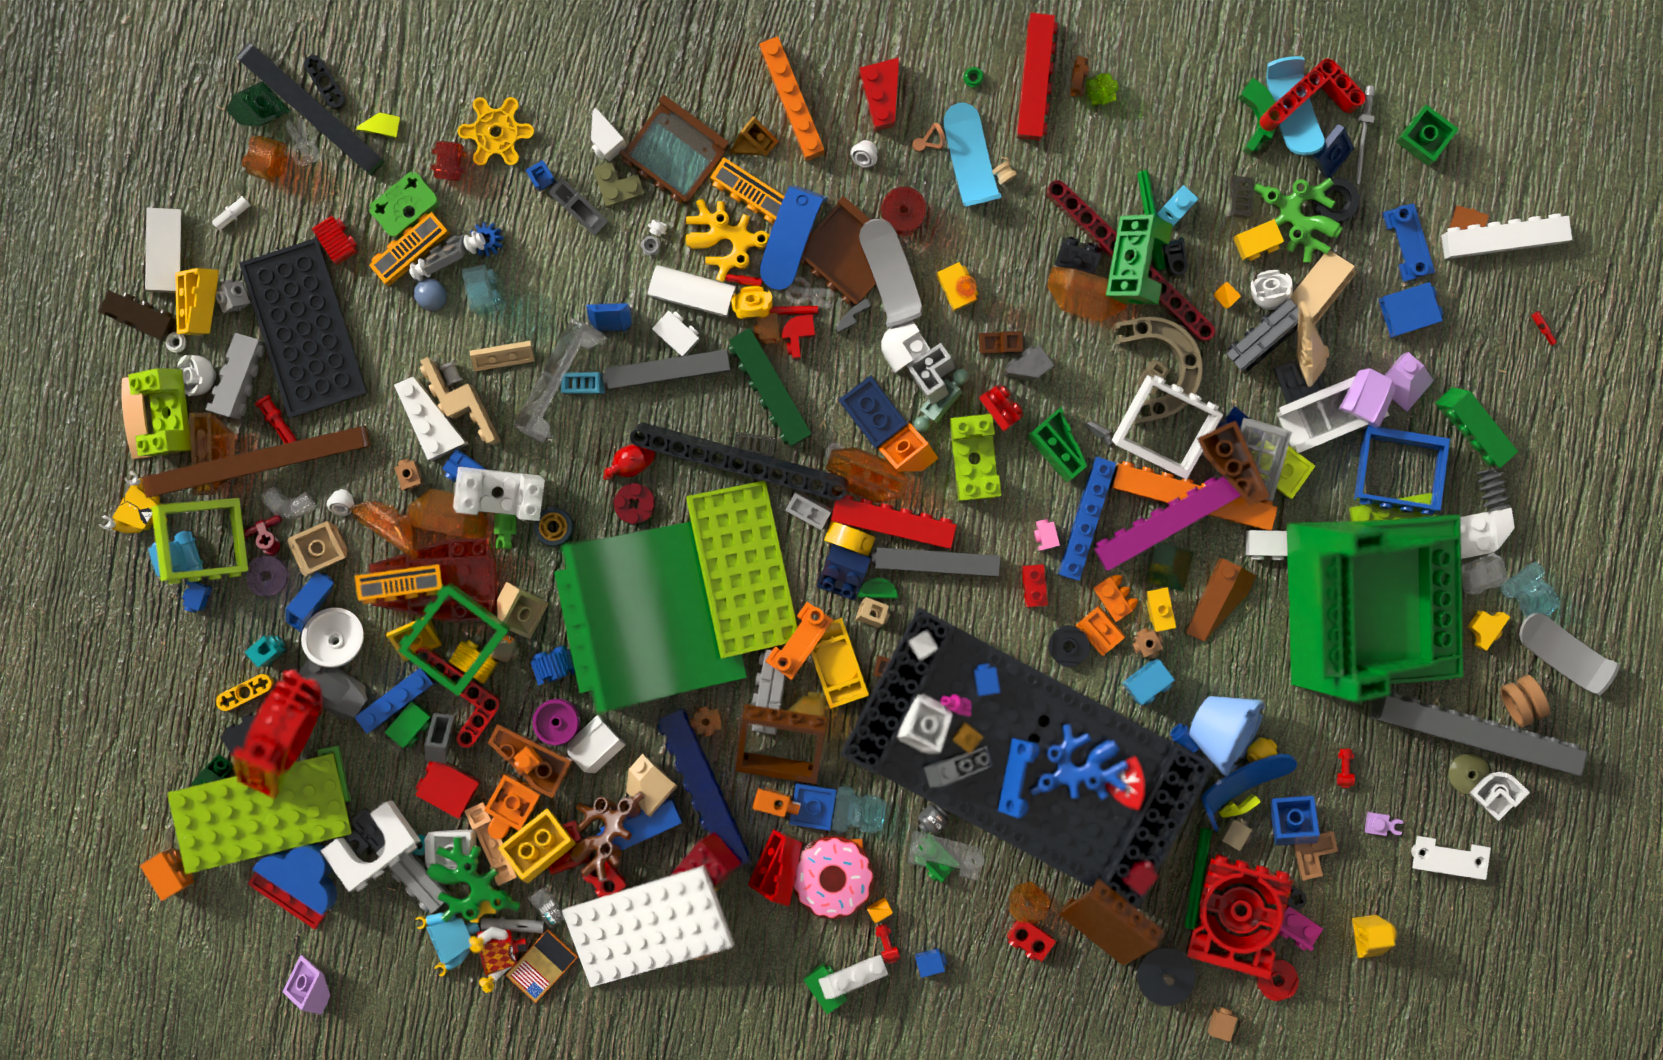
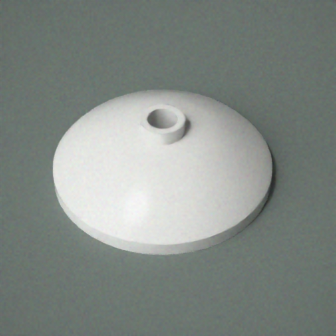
M328 608L316 613L306 623L302 632V647L305 654L312 662L322 667H339L350 662L359 653L364 641V631L361 622L353 613L342 608ZM338 639L339 643L334 645L333 642Z

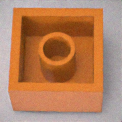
M174 847L159 853L140 865L161 901L194 883L193 873H185L181 853L175 850Z

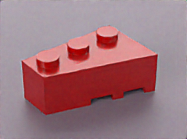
M899 57L859 68V75L875 132L894 127Z
M773 829L748 886L770 901L789 907L802 842L787 833Z

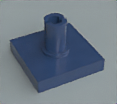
M1339 124L1324 140L1323 148L1313 155L1322 176L1326 179L1331 178L1354 150L1345 127Z

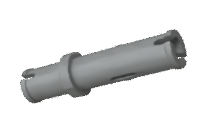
M502 916L501 918L482 917L481 930L496 927L504 930L509 929L511 932L543 934L544 920L506 919V917Z

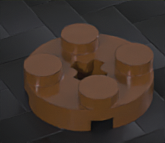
M1076 56L1071 80L1073 87L1070 88V97L1079 98L1084 96V82L1089 70L1088 58H1085V56Z

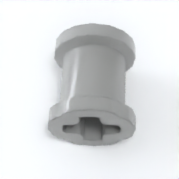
M456 361L439 367V370L443 372L446 379V387L454 386L464 381L458 374Z

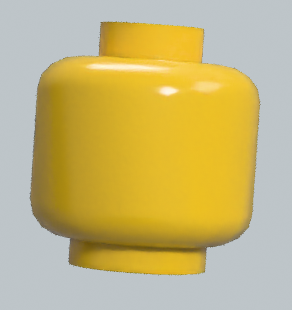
M1260 737L1247 748V760L1252 763L1272 755H1277V745L1271 739L1267 740Z

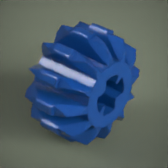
M483 222V228L476 224L477 233H481L483 237H491L488 238L490 240L489 243L485 242L483 250L476 248L478 250L477 254L481 256L484 251L486 257H490V251L495 255L498 254L495 248H502L503 245L498 241L504 240V237L499 235L502 232L501 229H495L496 225L494 223H491L488 227L487 222Z

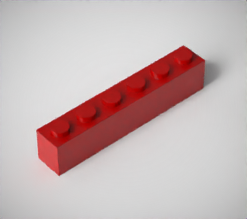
M1030 13L1016 135V138L1041 141L1042 135H1046L1047 123H1044V116L1049 113V103L1046 102V97L1051 93L1052 83L1048 82L1049 74L1052 75L1054 62H1050L1051 54L1054 55L1056 42H1052L1053 34H1057L1058 22H1054L1055 15Z
M845 495L841 500H835L831 518L833 522L948 549L952 547L956 524H952V519L941 517L939 521L932 519L933 515L921 513L920 516L912 514L913 510L901 508L900 511L892 510V505L881 503L879 507L872 505L873 501L861 499V502L853 501V496Z

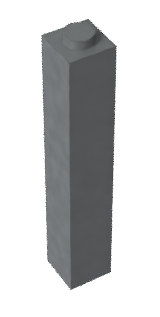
M721 350L605 368L606 373L603 374L604 386H608L609 390L731 372L728 351Z
M877 548L876 552H872V564H876L875 568L999 576L1000 556Z

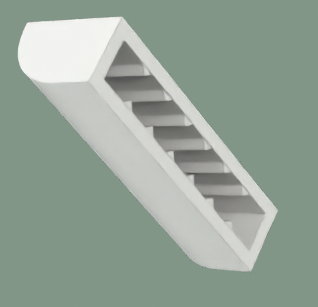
M147 208L145 292H176L175 273L180 272V209Z
M657 265L651 279L648 296L728 318L731 298L736 286Z

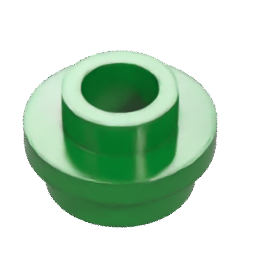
M977 67L968 68L963 76L965 84L971 88L980 86L984 79L983 72ZM971 75H976V76H977V80H976V81L970 80V76H971Z

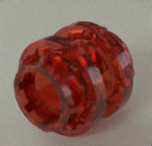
M437 141L435 149L431 148V154L437 155L436 164H430V169L434 170L433 176L435 178L459 181L462 173H466V168L460 167L461 157L467 158L468 153L464 152V145L462 143Z

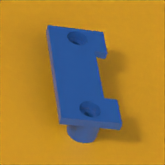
M1415 204L1402 205L1383 212L1387 230L1395 229L1405 263L1398 265L1403 282L1435 273ZM1400 212L1404 213L1403 218L1400 217ZM1416 266L1420 267V271L1416 270Z
M1012 738L998 811L1018 818H1022L1027 813L1028 803L1025 799H1020L1027 761L1033 762L1038 757V744Z

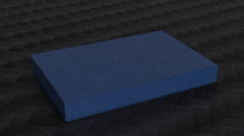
M871 375L838 400L875 449L908 424Z

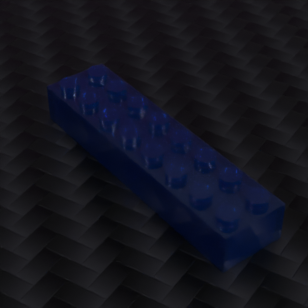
M684 707L661 717L659 724H657L658 730L668 740L666 743L667 750L670 755L674 754L676 758L674 765L679 774L682 773L685 778L682 781L687 793L691 792L693 796L691 802L695 811H699L702 816L700 823L704 831L708 829L709 834L715 832L738 858L741 865L750 862L751 855Z

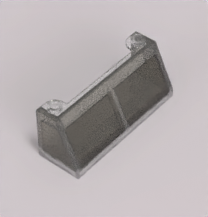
M571 318L513 426L538 441L551 445L555 436L550 432L549 425L551 423L542 418L580 346L590 351L596 345L604 346L608 337L585 323Z

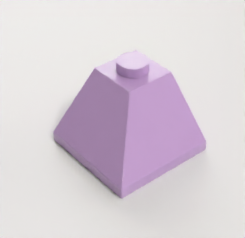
M1409 352L1402 354L1384 375L1392 379L1395 386L1392 400L1406 412L1434 381L1425 366Z
M300 955L283 993L302 1011L322 1014L330 998L324 975L305 956Z

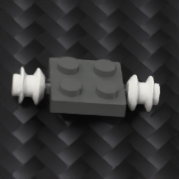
M476 231L472 232V237L464 234L459 237L453 236L447 240V243L432 247L429 250L426 261L420 258L417 265L412 262L409 269L410 274L414 279L422 281L423 275L430 277L433 272L463 258L465 251L475 254L476 248L483 250L485 239L481 233Z

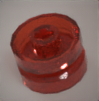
M899 186L892 189L884 197L881 205V219L892 224L897 235H909L916 232L922 226L925 219L926 203L923 196L916 189L908 186ZM902 208H906V213L900 212Z

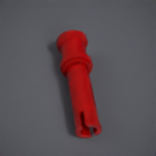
M270 395L263 397L254 404L260 408L265 416V421L271 423L285 444L297 441L281 417V410L277 409L271 401L272 397Z

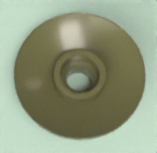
M1471 753L1456 757L1448 770L1451 785L1463 794H1469L1483 778L1490 774L1485 760ZM1470 771L1474 772L1473 778L1468 777Z

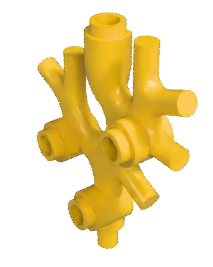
M704 199L696 201L700 215L686 216V224H708L711 230L709 232H690V234H686V247H690V249H704L715 245L721 239H729L733 243V250L728 256L705 258L706 265H718L720 267L716 280L723 283L731 268L736 267L739 270H744L749 266L750 260L747 250L750 247L756 246L761 250L766 249L770 234H767L765 231H758L755 234L748 232L747 224L750 217L745 214L742 215L738 225L730 226L728 214L725 212L724 201H718L717 211L711 214L706 207ZM722 216L724 217V220L722 222H718L717 218ZM764 237L765 241L759 242L758 238ZM739 257L745 258L743 263L737 261Z

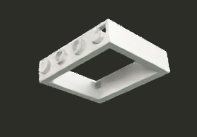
M1147 375L1112 441L1117 446L1187 479L1203 452L1197 438L1214 431L1223 414L1218 410L1219 406L1209 401L1205 404L1201 402L1202 398L1196 394L1190 393V395L1183 393L1184 389L1178 385L1173 384L1169 386L1165 384V379L1157 375L1154 378ZM1153 386L1209 413L1181 464L1125 437Z

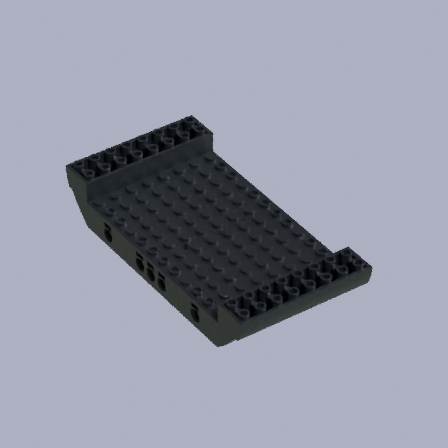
M920 607L917 608L840 753L842 757L874 774L878 773L1091 888L1094 887L1097 880L1102 881L1137 910L1149 888L1141 895L1123 879L1129 877L1128 873L1137 863L1140 864L1142 862L1144 864L1145 861H1148L1156 868L1155 874L1158 873L1214 767V764ZM928 631L938 649L920 660L909 641ZM990 663L991 667H996L1000 692L979 696L976 689L974 670L978 669V665ZM925 694L940 703L942 697H950L952 695L967 698L971 702V716L952 712L953 715L940 753L928 754L920 752V750L901 742L898 738L903 722L918 695ZM1042 715H1047L1050 720L1049 724L1045 727L1040 726L1038 723V719ZM965 722L983 736L973 750L987 746L993 766L947 785L930 787L924 767L968 752L952 739ZM1063 725L1072 726L1074 738H1079L1086 733L1091 737V741L1072 752L1071 761L1076 767H1083L1087 763L1091 752L1108 740H1115L1120 751L1117 752L1116 756L1101 764L1100 767L1103 771L1124 760L1127 761L1134 756L1137 757L1145 780L1144 798L1140 809H1135L1119 802L1109 793L1105 785L1104 788L1109 796L1101 800L1096 789H1090L1085 781L1079 784L1078 798H1071L1070 786L1067 784L1059 785L1054 791L1041 792L1035 796L1032 795L1030 788L1038 785L1037 782L1043 775L1054 774L1058 769V764L1048 758L1047 752L1054 745H1062L1064 741ZM1036 733L1040 737L1038 743L1039 755L1033 762H1027L1020 799L1027 801L1028 811L1022 818H1018L998 811L1000 803L999 792L1003 788L1012 738L1029 742V736ZM1056 750L1054 756L1057 758L1059 752ZM1095 777L1092 779V783L1094 785L1097 783V779ZM1047 779L1046 785L1049 786L1051 784L1050 779Z

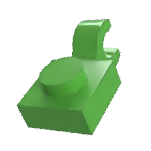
M495 513L494 534H499L496 540V548L511 549V534H516V515Z

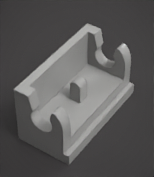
M797 490L785 511L822 530L833 509Z

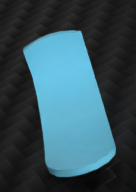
M1285 57L1268 63L1266 79L1268 89L1275 102L1304 78V57ZM1308 98L1279 125L1289 150L1300 155L1315 154L1323 148L1325 143L1310 98Z
M967 103L952 105L945 113L944 129L963 205L970 206L1002 198L1001 193H998L992 173L978 111Z

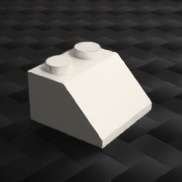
M595 108L592 115L591 140L594 144L592 148L601 160L605 158L610 162L627 145L622 136Z

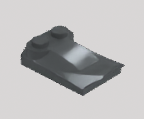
M308 659L299 671L302 678L307 680L313 679L320 684L323 707L342 720L355 719L354 717L357 716L368 700L366 696L367 685L340 667H322Z

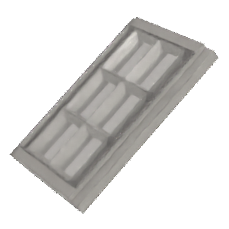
M1244 418L1240 432L1270 495V498L1265 500L1273 501L1292 432Z

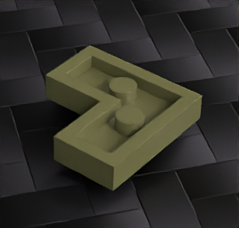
M612 161L593 168L606 207L645 195L638 174L618 180Z

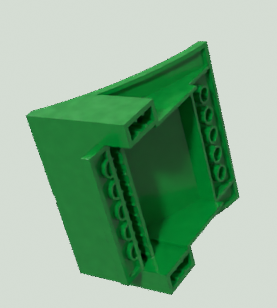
M1452 514L1372 521L1287 523L1291 685L1359 702L1390 695V684L1448 680L1463 677L1461 515Z
M691 521L562 546L567 569L554 571L579 692L593 691L597 713L747 678L742 654L725 658L720 657Z

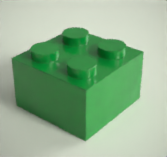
M1426 104L1419 109L1395 142L1429 166L1437 159L1459 128Z

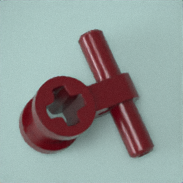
M276 515L267 520L262 519L255 522L256 525L243 530L244 538L259 532L256 538L257 546L267 555L277 554L280 551L281 543L270 533L268 528L282 522L281 516Z

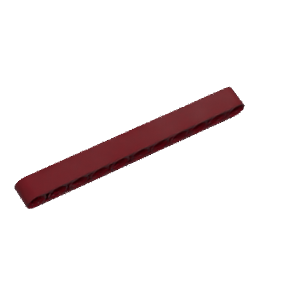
M1060 180L1051 182L1046 192L1049 200L1112 259L1114 251L1111 249V243L1116 242L1117 233L1064 182ZM1059 187L1062 194L1059 196L1054 195L1051 188ZM1070 200L1074 201L1076 203V209H1068L1066 206V202ZM1081 216H1090L1091 223H1083L1081 221ZM1103 229L1106 237L1099 238L1096 235V230ZM1135 252L1130 257L1134 258ZM1150 265L1148 272L1150 279L1162 284L1165 289L1164 294L1160 295L1158 304L1197 341L1206 342L1210 340L1215 334L1213 324ZM1171 299L1178 300V309L1170 306ZM1186 313H1191L1194 316L1193 323H1188L1185 320ZM1201 327L1208 329V337L1201 336Z

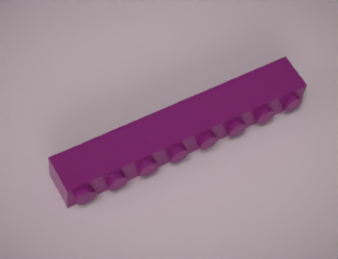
M1214 476L1204 482L1206 486L1200 489L1194 487L1186 492L1188 496L1180 500L1177 497L1168 502L1169 507L1163 510L1159 507L1150 512L1151 517L1146 520L1142 517L1134 521L1132 528L1126 530L1124 527L1114 533L1116 537L1110 540L1104 538L1097 542L1098 547L1094 548V551L1105 571H1109L1241 495L1223 476L1218 479Z

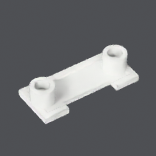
M1417 836L1416 844L1411 850L1414 857L1412 868L1486 880L1490 847L1472 844L1470 852L1435 846V838ZM1424 850L1425 853L1421 856L1420 851ZM1477 859H1480L1479 864H1476Z

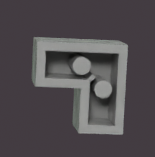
M940 343L906 365L910 375L931 405L949 395L941 377L955 369L951 356Z

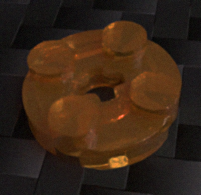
M1030 881L1017 885L1008 896L1011 914L1016 920L1024 924L1026 922L1032 924L1040 922L1046 916L1050 906L1049 898L1046 897L1045 893L1038 886ZM1025 899L1029 900L1032 906L1027 907Z

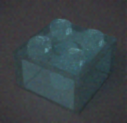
M486 264L462 269L470 310L476 315L501 310L500 304H503L501 293L497 291L495 284H498L496 272H493V269H490Z

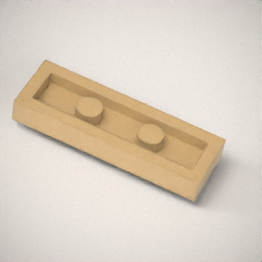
M531 341L470 351L474 371L535 361Z

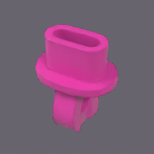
M956 695L942 697L941 704L947 706L952 712L971 716V702L967 698H960Z

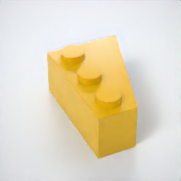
M1378 915L1352 918L1358 959L1383 955L1395 945L1394 939L1397 938L1395 927Z

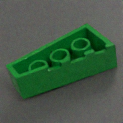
M1452 387L1434 403L1470 442V445L1483 456L1482 460L1488 466L1501 468L1518 452L1471 391Z

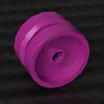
M556 698L544 702L537 708L533 715L532 725L535 734L541 741L551 745L566 743L577 734L580 729L581 717L579 710L573 703L566 699ZM554 718H557L560 721V723L556 726L553 723L555 721Z

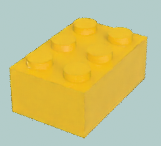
M546 809L499 846L498 849L521 880L529 883L574 847L576 842L554 813Z

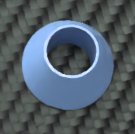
M1209 696L1199 708L1191 725L1189 735L1221 774L1225 776L1231 774L1237 768L1234 765L1239 757L1243 759L1247 753V748L1252 744L1263 718V715L1260 714L1261 708L1265 709L1263 701Z

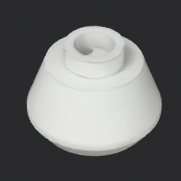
M864 140L859 142L851 149L853 161L861 167L875 165L877 162V147L871 141Z
M344 489L335 491L327 500V507L336 515H349L355 509L353 496Z

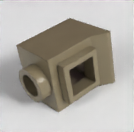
M1152 359L1137 384L1140 386L1147 375L1153 378L1157 375L1165 379L1170 370L1165 367L1164 363ZM1154 386L1150 393L1154 395L1159 388Z

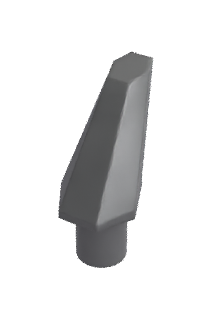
M1093 421L1085 424L1098 439L1103 438L1107 446L1113 443L1112 437L1109 434L1111 432L1110 429Z

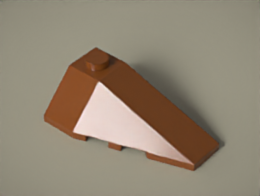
M497 724L488 742L535 790L551 798L555 796L574 761L571 757L499 724ZM531 745L543 761L526 774L525 771L521 772L514 763L516 762L514 756L526 746Z

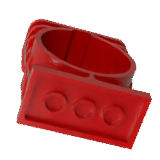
M294 670L284 671L282 675L283 682L277 683L276 688L270 693L259 710L248 733L244 750L236 748L232 755L237 782L273 799H276L279 793V776L287 773L297 761L311 736L318 716H321L323 713L322 689L319 687L320 684L313 679L307 680L302 678Z
M1216 854L1215 857L1210 859L1201 896L1199 911L1202 924L1193 929L1187 957L1270 979L1275 958V951L1270 943L1281 929L1294 880L1290 878L1289 873L1277 870V873L1269 872L1270 870L1267 867L1257 865L1256 868L1249 867L1248 862L1236 859V863L1228 861V857ZM1234 883H1247L1260 890L1267 903L1276 905V909L1264 906L1260 895L1248 887H1232L1225 891L1223 895L1213 891L1215 889L1222 891L1225 887ZM1238 905L1247 907V912L1244 915H1238L1235 912ZM1206 910L1218 913L1222 924L1235 933H1249L1260 925L1271 927L1270 931L1259 929L1254 934L1248 936H1235L1226 932L1218 924L1215 916L1206 914ZM1203 929H1206L1207 934L1202 933V932H1199V931H1201V930H1203ZM1211 938L1219 946L1229 950V952L1224 954L1210 950ZM1267 946L1270 951L1264 950L1262 948ZM1234 952H1254L1253 960L1250 962V960L1235 957Z

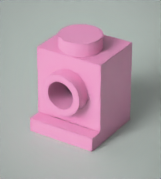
M1048 519L1037 521V530L1034 531L1036 542L1041 544V546L1037 547L1038 551L1059 546L1054 521L1050 523Z

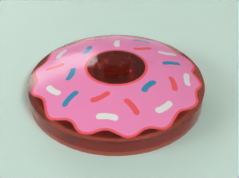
M824 836L815 839L800 852L793 885L794 893L801 905L818 917L840 919L850 916L862 908L871 895L874 884V871L871 860L860 845L848 838Z

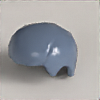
M426 278L415 286L414 298L423 309L436 311L446 303L447 291L436 279Z

